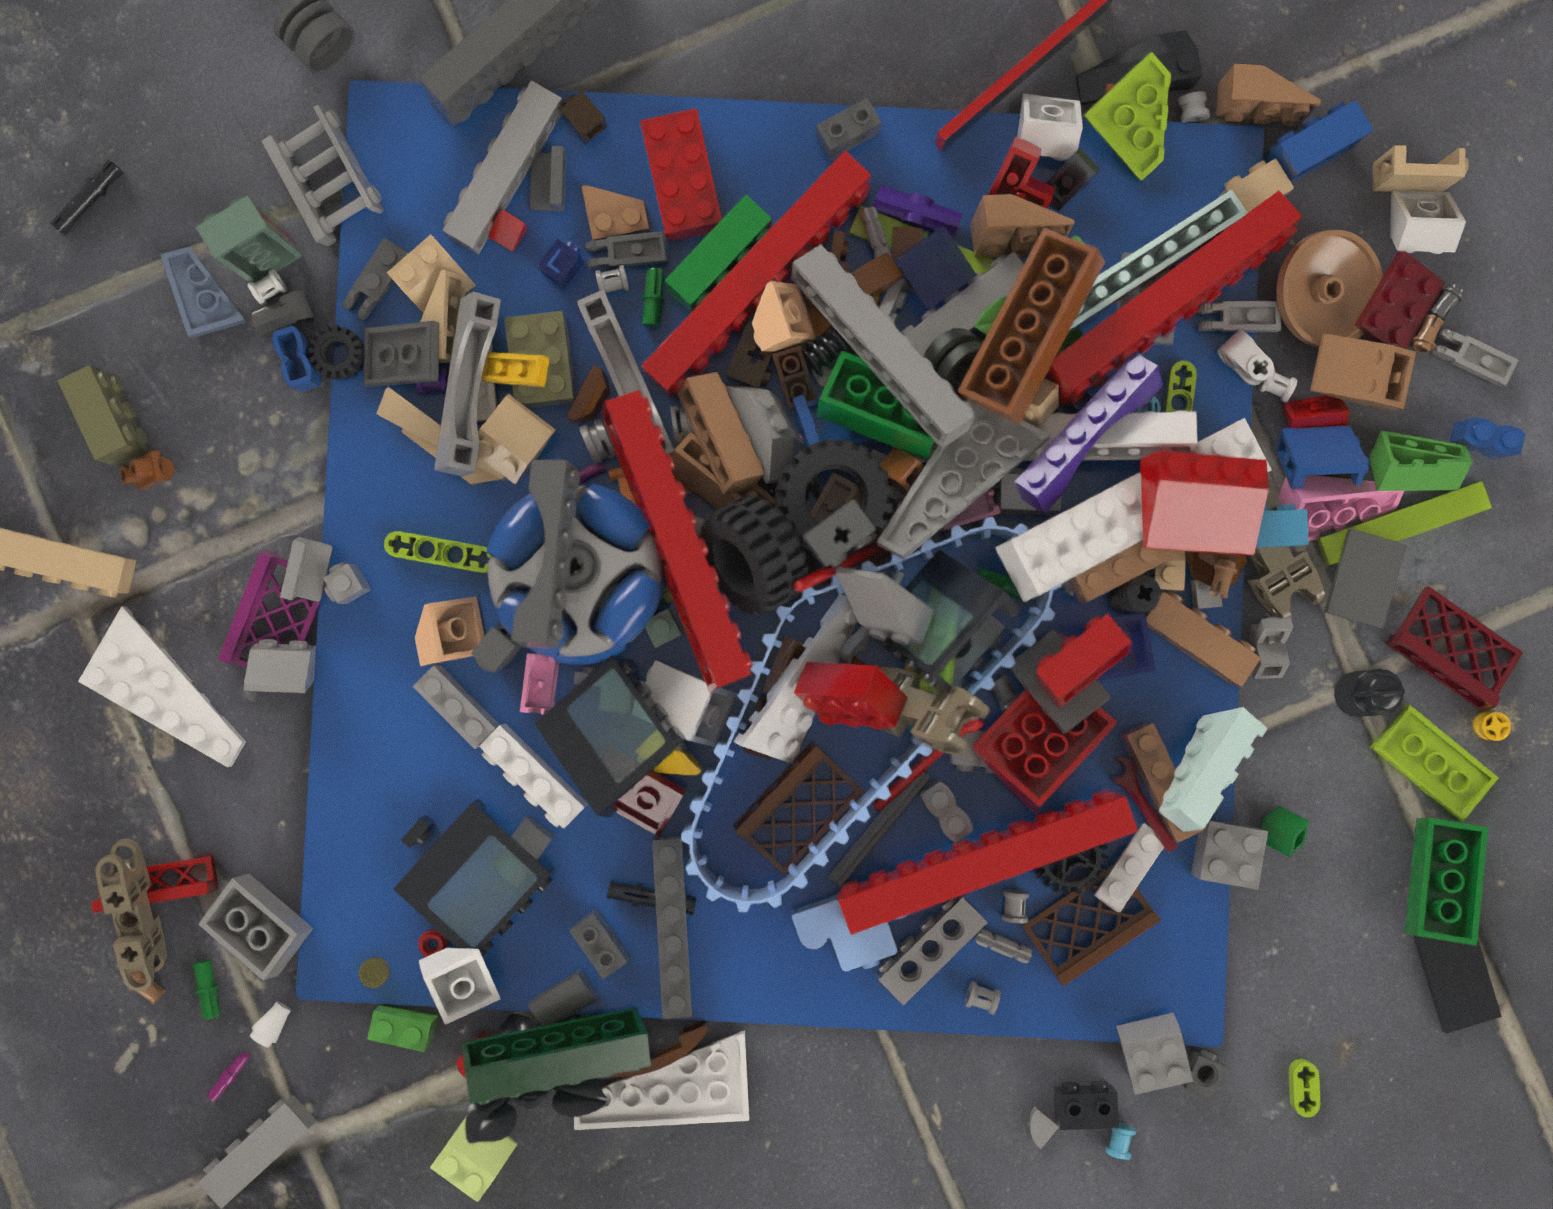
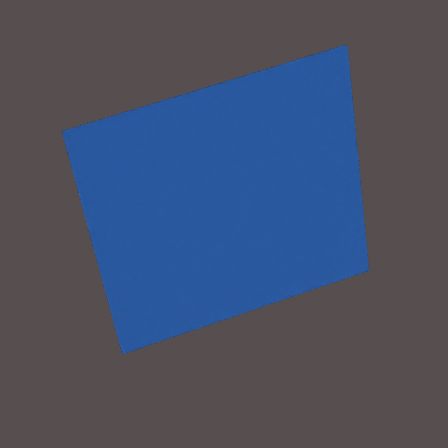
M352 80L349 83L346 141L370 185H373L382 197L380 204L384 212L378 214L365 207L341 223L335 325L341 328H348L364 343L365 328L420 322L423 312L395 282L381 303H377L374 310L365 320L360 319L357 315L364 301L369 298L367 295L362 294L350 311L343 308L342 303L349 291L354 288L355 281L383 238L410 253L431 234L476 285L466 295L471 292H477L501 299L497 328L492 338L493 352L508 353L504 318L563 311L568 323L576 395H578L594 365L602 369L607 375L610 395L607 400L619 397L576 302L599 292L595 271L606 272L619 269L610 267L602 269L587 268L586 261L592 258L608 257V249L596 252L585 250V243L593 240L582 186L587 185L643 200L650 232H665L640 120L697 108L722 219L747 194L772 218L773 227L838 158L828 160L816 138V125L852 105L584 92L605 117L608 127L585 145L561 115L539 152L551 153L552 146H563L566 151L565 212L531 210L530 167L505 210L524 222L528 227L527 232L513 253L488 238L481 252L477 255L449 239L442 231L444 229L443 223L448 213L454 212L457 207L460 192L464 187L470 185L474 178L473 172L475 167L486 158L491 140L499 136L503 129V120L509 112H513L518 104V95L523 88L499 87L494 91L492 98L488 102L479 104L472 110V114L466 121L459 122L453 127L430 102L421 83ZM549 90L560 96L563 102L573 94L578 95L581 92ZM873 107L882 122L880 134L847 151L871 174L870 189L867 192L869 196L861 206L865 208L873 207L880 185L906 194L919 193L928 196L935 204L963 214L954 239L927 229L924 232L973 251L970 223L982 196L988 195L1015 136L1017 137L1020 114L987 112L941 152L935 145L937 133L961 111ZM1082 117L1083 129L1077 150L1081 148L1100 171L1089 181L1090 184L1059 212L1051 203L1047 209L1074 220V226L1067 237L1078 236L1084 244L1099 250L1105 261L1099 273L1100 275L1119 263L1124 252H1136L1218 199V196L1226 189L1224 186L1226 182L1240 175L1241 179L1249 175L1250 172L1248 170L1263 160L1264 130L1259 126L1167 122L1163 147L1165 148L1164 161L1142 181H1139L1088 121ZM1040 155L1031 176L1046 183L1068 159L1059 161L1049 156ZM354 182L343 187L342 207L361 196ZM855 206L847 213L849 217L839 229L833 227L827 234L829 239L823 245L827 252H831L834 230L846 232L844 241L849 242L846 260L840 259V261L851 263L849 272L852 273L875 259V250H872L870 243L849 235L859 210ZM708 234L667 243L666 239L668 263L625 267L630 291L621 289L606 293L674 449L677 446L673 432L671 406L678 405L679 408H683V405L677 395L670 399L646 377L641 365L690 315L668 293L665 279ZM561 249L560 253L551 263V265H553L560 271L559 273H557L547 264L554 256V254L557 252V250ZM1030 254L1019 257L1023 264H1025ZM1190 254L1189 256H1187L1186 258H1184L1183 260H1181V263H1182L1184 260H1186L1188 257H1190L1192 254ZM920 264L918 291H904L907 292V298L903 308H897L895 314H898L895 327L900 333L910 325L915 328L923 322L921 317L933 307L937 310L946 304L944 302L945 298L958 289L961 293L969 285L967 282ZM648 268H660L664 272L662 296L665 299L661 302L660 327L641 325L644 300L641 297L645 294ZM1258 268L1255 270L1247 269L1243 273L1245 276L1233 287L1227 284L1221 289L1222 294L1210 304L1222 303L1223 301H1257ZM792 272L787 276V277L789 278V280H792V279H791V274H792ZM886 292L882 295L880 294L878 301H883ZM1117 303L1078 327L1083 336L1115 313ZM756 311L748 317L750 322L753 321ZM1197 312L1187 321L1182 318L1176 323L1177 328L1174 330V340L1171 346L1154 344L1142 355L1137 352L1140 356L1158 365L1163 386L1154 396L1160 402V413L1163 412L1167 373L1170 367L1184 360L1191 362L1195 366L1197 377L1192 412H1196L1197 442L1243 418L1246 419L1251 429L1253 386L1245 383L1232 368L1222 361L1217 353V350L1236 332L1198 330V323L1203 321L1220 322V312L1213 314ZM977 329L974 330L972 334L983 344L986 335ZM743 331L739 334L734 332L729 337L728 341L730 343L721 354L714 353L708 360L710 365L701 375L718 372L721 381L725 385H739L727 380L726 373ZM1246 332L1255 341V332ZM337 342L334 343L333 364H339L347 358L348 350L344 343ZM756 351L754 356L749 355L753 364H756L758 360L763 361L760 352ZM772 358L768 368L772 370V375L767 387L761 385V388L771 391L782 401L798 433L801 435L793 408H787ZM805 360L815 398L819 399L824 388L818 385L812 375L810 365ZM361 363L360 366L363 369L360 372L355 371V377L351 378L348 376L346 377L347 380L341 381L337 379V381L332 380L322 543L333 546L327 575L330 574L329 569L341 562L358 565L371 591L348 604H338L336 600L334 602L331 601L324 591L318 606L300 917L313 930L298 949L296 997L300 1000L437 1007L422 975L419 960L425 958V956L421 954L418 947L421 935L430 929L436 928L393 889L473 801L479 799L487 806L483 811L510 836L526 814L555 834L537 860L546 869L550 866L555 869L549 875L553 881L542 893L536 890L530 896L534 902L522 915L517 911L510 918L514 924L503 936L497 932L491 939L494 943L493 947L482 957L501 999L481 1009L531 1012L528 1004L532 998L582 968L598 994L599 999L575 1014L599 1015L637 1007L642 1018L662 1019L656 908L640 904L638 907H635L630 902L611 898L607 899L611 880L635 886L637 883L643 884L642 887L655 889L652 837L656 835L618 813H614L610 818L597 816L589 804L564 829L560 825L555 827L545 817L547 812L539 804L537 807L533 806L524 797L526 792L518 784L513 786L504 778L503 773L505 771L498 764L495 766L491 765L482 756L484 751L481 748L474 749L413 687L434 665H441L500 725L506 723L586 801L534 723L543 715L533 712H520L527 653H538L524 647L509 665L494 673L482 669L476 663L474 656L420 666L415 635L425 604L477 596L484 635L493 626L500 624L491 600L488 573L397 558L389 555L384 548L386 536L394 531L488 547L497 524L506 512L523 497L531 494L529 491L531 469L516 484L507 479L475 485L470 484L461 476L434 470L436 458L403 434L401 432L403 428L380 417L376 413L386 388L390 387L441 425L446 394L442 391H428L424 395H419L416 383L380 387L364 386V363ZM439 363L438 371L446 367L449 371L450 363ZM1181 367L1179 371L1175 372V375L1180 376V384L1178 387H1173V390L1183 389L1188 391L1187 387L1182 388V381L1189 377V374L1184 373V368ZM1116 369L1108 374L1109 379L1117 372ZM496 383L497 406L508 394L514 398L512 385ZM1175 395L1171 400V405L1177 411L1184 410L1186 401L1182 396ZM1082 399L1078 403L1080 408H1083L1086 405L1084 399ZM572 404L529 409L556 429L537 460H567L578 471L594 464L579 427L584 425L589 427L594 424L595 420L602 419L603 408L597 419L581 426L571 422L566 417ZM1069 404L1063 408L1064 414H1073L1069 412ZM679 418V419H678L679 431H680V433H682V431H681V425H680V418ZM477 422L478 431L485 422ZM878 440L876 443L864 446L870 454L875 449L887 456L893 449V446ZM617 456L611 459L609 457L603 459L607 471L579 483V486H586L587 488L592 484L601 485L621 494L618 480L611 481L608 470L621 467ZM1082 460L1073 474L1065 493L1061 496V511L1053 515L997 514L991 517L994 518L997 526L1012 528L1021 523L1027 526L1028 531L1141 472L1140 460ZM1023 461L1015 468L1024 469L1025 471L1033 461ZM928 462L921 463L925 467ZM829 469L817 474L820 495L833 472L858 485L851 475L841 470ZM809 491V500L806 501L810 513L818 500L812 491ZM696 492L686 494V498L683 499L686 509H691L694 516L701 519H706L707 515L717 510ZM981 520L967 523L960 527L967 532L974 529L976 523ZM947 530L934 534L930 539L935 544L944 541V532ZM981 534L969 535L960 538L963 545L957 548H953L950 542L931 550L933 556L938 550L943 551L975 573L979 567H984L1004 576L1008 573L995 548L1005 543L1007 539L990 534L988 539H981ZM399 536L398 541L392 542V546L396 548V553H398L400 548L412 550L410 556H413V545L416 538L412 539L413 544L402 542L401 536ZM426 541L420 546V554L424 558L431 557L435 552V547L431 542ZM800 545L806 555L807 575L825 567L821 565L812 551ZM453 547L449 550L448 558L452 563H458L462 560L463 551L460 547ZM470 548V558L466 566H470L471 560L480 562L481 568H484L491 558L487 557V552H484L483 556L471 555L473 549ZM923 554L901 562L904 569L899 570V572L904 573L900 586L905 589L931 558L925 560ZM887 556L882 565L887 564ZM865 560V561H863V562H861V563H859V564H857V565H855V566H853V567H851V568H849V569L858 570V567H859L861 564H863V563H865V562H868V561ZM1185 562L1184 590L1171 592L1180 596L1183 599L1181 604L1191 610L1190 580L1197 579L1191 577L1189 565ZM893 565L876 573L888 576L890 571H894L895 574L897 572ZM1245 567L1235 585H1230L1228 597L1222 598L1223 607L1199 609L1208 616L1206 621L1214 626L1220 624L1232 632L1230 637L1237 642H1240L1242 636ZM830 578L812 586L815 591L830 587ZM923 582L912 595L929 608L931 607L933 587ZM1061 586L1052 591V600L1049 607L1055 613L1052 621H1041L1033 631L1036 642L1053 629L1057 634L1063 632L1070 637L1075 635L1078 638L1086 631L1084 627L1096 616L1102 619L1108 614L1132 641L1130 653L1097 679L1111 696L1110 700L1103 704L1101 708L1115 719L1117 724L1036 814L1049 809H1053V812L1065 809V803L1077 799L1085 802L1093 799V793L1109 789V792H1116L1126 797L1137 829L1143 823L1151 827L1132 797L1123 788L1111 781L1112 777L1122 776L1124 771L1122 764L1114 761V759L1125 757L1131 760L1120 733L1145 721L1154 723L1176 769L1181 764L1186 753V746L1194 736L1199 719L1203 715L1237 709L1239 687L1232 686L1138 622L1143 612L1133 614L1115 612L1109 605L1110 591L1089 602L1080 603L1075 593L1073 596H1070L1065 592V588ZM833 589L813 597L816 603L810 606L807 600L797 605L789 613L795 618L792 622L787 619L784 620L776 640L783 642L785 636H788L801 643H805L808 637L814 638L821 629V619L839 596L837 590ZM801 593L782 606L790 608L796 601L801 599ZM726 596L730 606V611L727 614L730 622H735L740 631L741 639L738 642L742 652L747 651L751 662L763 661L768 647L762 642L764 634H775L781 621L776 614L778 608L766 615H750L741 611L739 606L731 604ZM1009 596L1021 608L1013 618L999 608L995 609L991 615L1005 627L1000 633L1002 638L993 648L988 647L982 654L983 661L974 670L970 669L964 675L963 679L965 681L960 688L964 689L973 679L970 676L973 671L979 673L993 658L990 655L993 650L1000 651L1013 637L1010 632L1014 628L1020 629L1031 615L1028 613L1030 607L1035 606L1037 597L1029 599L1027 603H1024ZM665 599L660 600L654 615L668 608L671 609L683 636L655 648L644 628L632 642L625 645L626 651L615 656L620 659H628L636 669L634 674L637 679L645 683L647 672L653 666L655 660L704 679L674 601L666 603ZM962 608V610H961V616H962V615L965 613V611H966V610L963 609V608ZM859 622L855 624L850 637L862 626ZM871 636L866 653L864 655L859 651L855 653V656L866 665L878 666L879 668L897 667L903 670L905 668L906 661L903 664ZM909 642L908 645L902 646L905 647L907 650H910L912 642ZM772 646L764 667L772 668L779 652V647ZM1019 646L1012 653L1013 658L1015 659L1031 646ZM840 658L838 664H845L846 662ZM604 661L586 665L560 663L555 705L578 685L573 684L575 672H582L583 667L598 668ZM999 667L991 675L992 680H995L1006 673L1008 676L1007 680L1016 693L1022 694L1026 690L1009 668ZM751 670V675L723 686V688L737 693L728 717L730 714L741 713L744 703L738 697V694L742 687H752L756 675ZM761 672L753 694L757 696L760 693L768 694L762 690L768 675ZM592 686L568 708V712L601 760L606 750L611 746L639 762L637 758L640 755L636 751L658 729L654 724L633 715L635 697H633L632 713L630 714L600 711L603 687ZM979 688L973 695L981 700L990 711L986 718H982L985 724L978 731H987L1005 711L1001 712L999 709L1000 704L991 691ZM749 700L741 718V721L747 723L745 730L737 727L729 746L735 750L733 758L725 755L718 771V775L724 777L721 785L713 783L706 799L712 806L709 812L701 811L697 824L698 829H703L702 837L697 838V846L700 856L705 854L708 859L705 864L707 868L717 878L719 875L723 876L725 883L738 888L748 885V889L767 887L768 882L773 880L774 883H777L790 873L788 871L783 875L749 842L740 837L733 828V824L791 764L772 757V760L743 753L745 747L733 742L739 733L744 735L752 723L749 719L756 710L758 700L757 702ZM815 713L811 727L806 732L798 755L813 741L864 790L855 800L857 802L872 786L869 781L872 778L877 781L892 765L889 760L893 756L898 759L913 743L910 738L913 736L911 731L914 727L907 725L901 737L869 726L859 725L857 728L839 723H836L834 726L827 725L821 722L819 716ZM728 717L717 743L719 740H729L732 730L726 725ZM686 739L683 740L689 749L688 751L703 766V769L697 776L658 773L686 789L660 836H682L685 825L694 821L696 814L690 809V805L696 794H705L708 786L702 781L707 767L718 766L720 758L714 753L716 745L713 747ZM918 753L908 763L909 768H911L924 755ZM944 753L925 770L931 776L926 785L935 779L944 783L953 793L956 805L968 815L972 823L973 831L959 841L969 839L971 843L980 840V835L984 832L997 829L999 833L1009 829L1008 824L1025 819L1027 823L1037 819L1036 814L1015 797L994 773H985V767L973 766V772L956 770V765L949 764V754ZM824 760L815 769V780L831 779V767ZM1136 770L1139 786L1144 796L1146 797V799L1148 800L1151 807L1156 813V810ZM835 772V779L842 778L837 772ZM811 774L805 780H811ZM897 775V776L887 785V787L889 788V787H890L892 784H894L901 776ZM1235 781L1221 791L1220 794L1224 798L1211 819L1233 823ZM837 783L836 799L847 798L855 789L848 783ZM815 784V800L831 799V784ZM799 785L795 790V801L811 800V785ZM920 792L846 882L857 880L858 883L869 880L868 875L876 871L885 870L888 873L897 870L896 865L901 862L913 860L916 863L924 860V855L929 852L941 849V852L944 853L953 849L952 845L955 842L950 840L940 829L936 816L922 802ZM791 795L785 801H791ZM878 797L866 808L870 818L866 822L855 819L846 829L849 840L845 844L834 841L826 850L828 862L824 866L814 863L806 871L808 883L804 888L793 885L787 892L781 895V905L775 908L766 901L759 904H751L747 912H739L736 902L729 901L723 897H719L712 902L707 898L709 887L703 883L699 875H688L686 866L691 857L690 845L682 841L685 896L697 897L693 916L686 914L692 1017L672 1019L1120 1042L1116 1026L1174 1013L1182 1033L1184 1046L1220 1047L1223 1044L1230 885L1200 880L1191 875L1198 834L1179 843L1175 842L1177 848L1169 853L1163 848L1137 887L1161 921L1064 987L1060 984L1022 927L1025 923L1002 921V915L1005 914L1006 899L1003 896V890L1016 889L1029 892V898H1026L1025 916L1028 917L1029 921L1066 896L1063 894L1062 887L1058 893H1054L1052 891V884L1048 887L1043 886L1042 881L1044 877L1037 879L1034 875L1040 868L1038 867L963 894L962 896L988 922L983 929L991 931L992 935L998 934L1015 941L1018 946L1022 944L1032 950L1030 960L1025 964L1017 961L1014 956L1010 958L991 950L990 946L983 947L976 943L975 935L904 1005L878 980V967L886 958L880 959V964L875 967L863 969V966L845 972L841 969L831 938H827L826 943L818 949L807 948L800 941L791 916L792 910L837 895L836 891L841 890L840 886L830 880L829 874L882 811L876 810L873 806L874 801ZM831 804L815 805L816 820H825L831 815ZM811 805L795 806V821L811 820ZM780 806L775 811V822L791 821V806ZM851 806L837 819L835 823H837L850 810ZM427 815L435 822L430 828L433 833L422 845L417 843L409 848L401 839L419 818ZM771 816L765 822H771ZM811 825L795 826L796 841L808 840L812 835ZM791 826L775 827V842L791 841ZM771 827L759 828L752 837L758 843L771 842ZM829 828L815 844H817L831 829ZM1135 833L1107 842L1108 849L1100 853L1109 856V861H1101L1100 865L1108 868L1114 864ZM489 836L429 902L430 909L472 947H476L537 880V876L530 870L521 884L516 887L495 869L493 861L504 845L494 836ZM791 846L775 847V858L784 865L792 856ZM771 847L765 848L771 854ZM1090 849L1081 852L1083 856L1090 859ZM808 850L801 857V859L795 864V866L799 864V862L810 852V850ZM1075 854L1066 857L1067 862H1069L1068 858L1070 860H1072L1073 858L1081 860L1078 857H1076ZM1058 860L1048 864L1050 871L1055 876L1058 871L1056 868ZM1076 866L1071 870L1069 875L1066 874L1065 878L1075 877L1081 874L1086 868L1083 866ZM1102 879L1099 883L1097 882L1093 886L1099 887L1102 883ZM1087 889L1082 893L1081 905L1097 908L1099 899L1094 896L1095 889ZM624 892V893H626V894L637 895V896L649 898V896H644V895H638V894H634V893ZM1076 896L1069 902L1077 904L1078 896ZM1130 897L1123 907L1122 913L1134 915L1142 910L1143 907L1137 898ZM943 902L908 914L903 919H894L888 922L897 948V953L890 956L891 958L901 951L899 946L907 937L912 936L914 938L921 931L919 927L925 919L931 915L935 917L942 910L940 906ZM1102 902L1101 909L1115 911ZM1065 904L1058 909L1056 921L1073 924L1076 907ZM596 908L599 909L630 954L626 964L604 979L599 975L569 931L576 922ZM1080 908L1077 925L1094 928L1097 911ZM1054 912L1045 918L1053 920ZM1101 912L1098 929L1104 931L1114 929L1117 915ZM1121 916L1120 924L1129 918ZM954 919L947 920L943 925V930L948 933L954 932L958 927V921ZM1039 921L1030 928L1037 938L1049 940L1052 923ZM1056 924L1053 941L1070 945L1073 927ZM1076 928L1074 946L1083 948L1089 946L1092 941L1093 931ZM1097 932L1096 940L1105 934ZM430 939V946L432 948H438V941L436 939ZM448 940V948H456V947ZM927 940L922 946V951L926 953L935 951L937 942ZM1040 942L1047 952L1048 943ZM1052 945L1050 957L1056 966L1067 960L1069 948ZM1073 949L1072 956H1074L1081 950ZM906 961L901 966V971L904 973H912L916 969L914 961ZM971 981L977 982L978 986L991 990L998 988L1001 990L999 1005L994 1015L989 1014L988 1010L975 1006L965 1007V997ZM977 996L980 999L988 1000L986 997Z

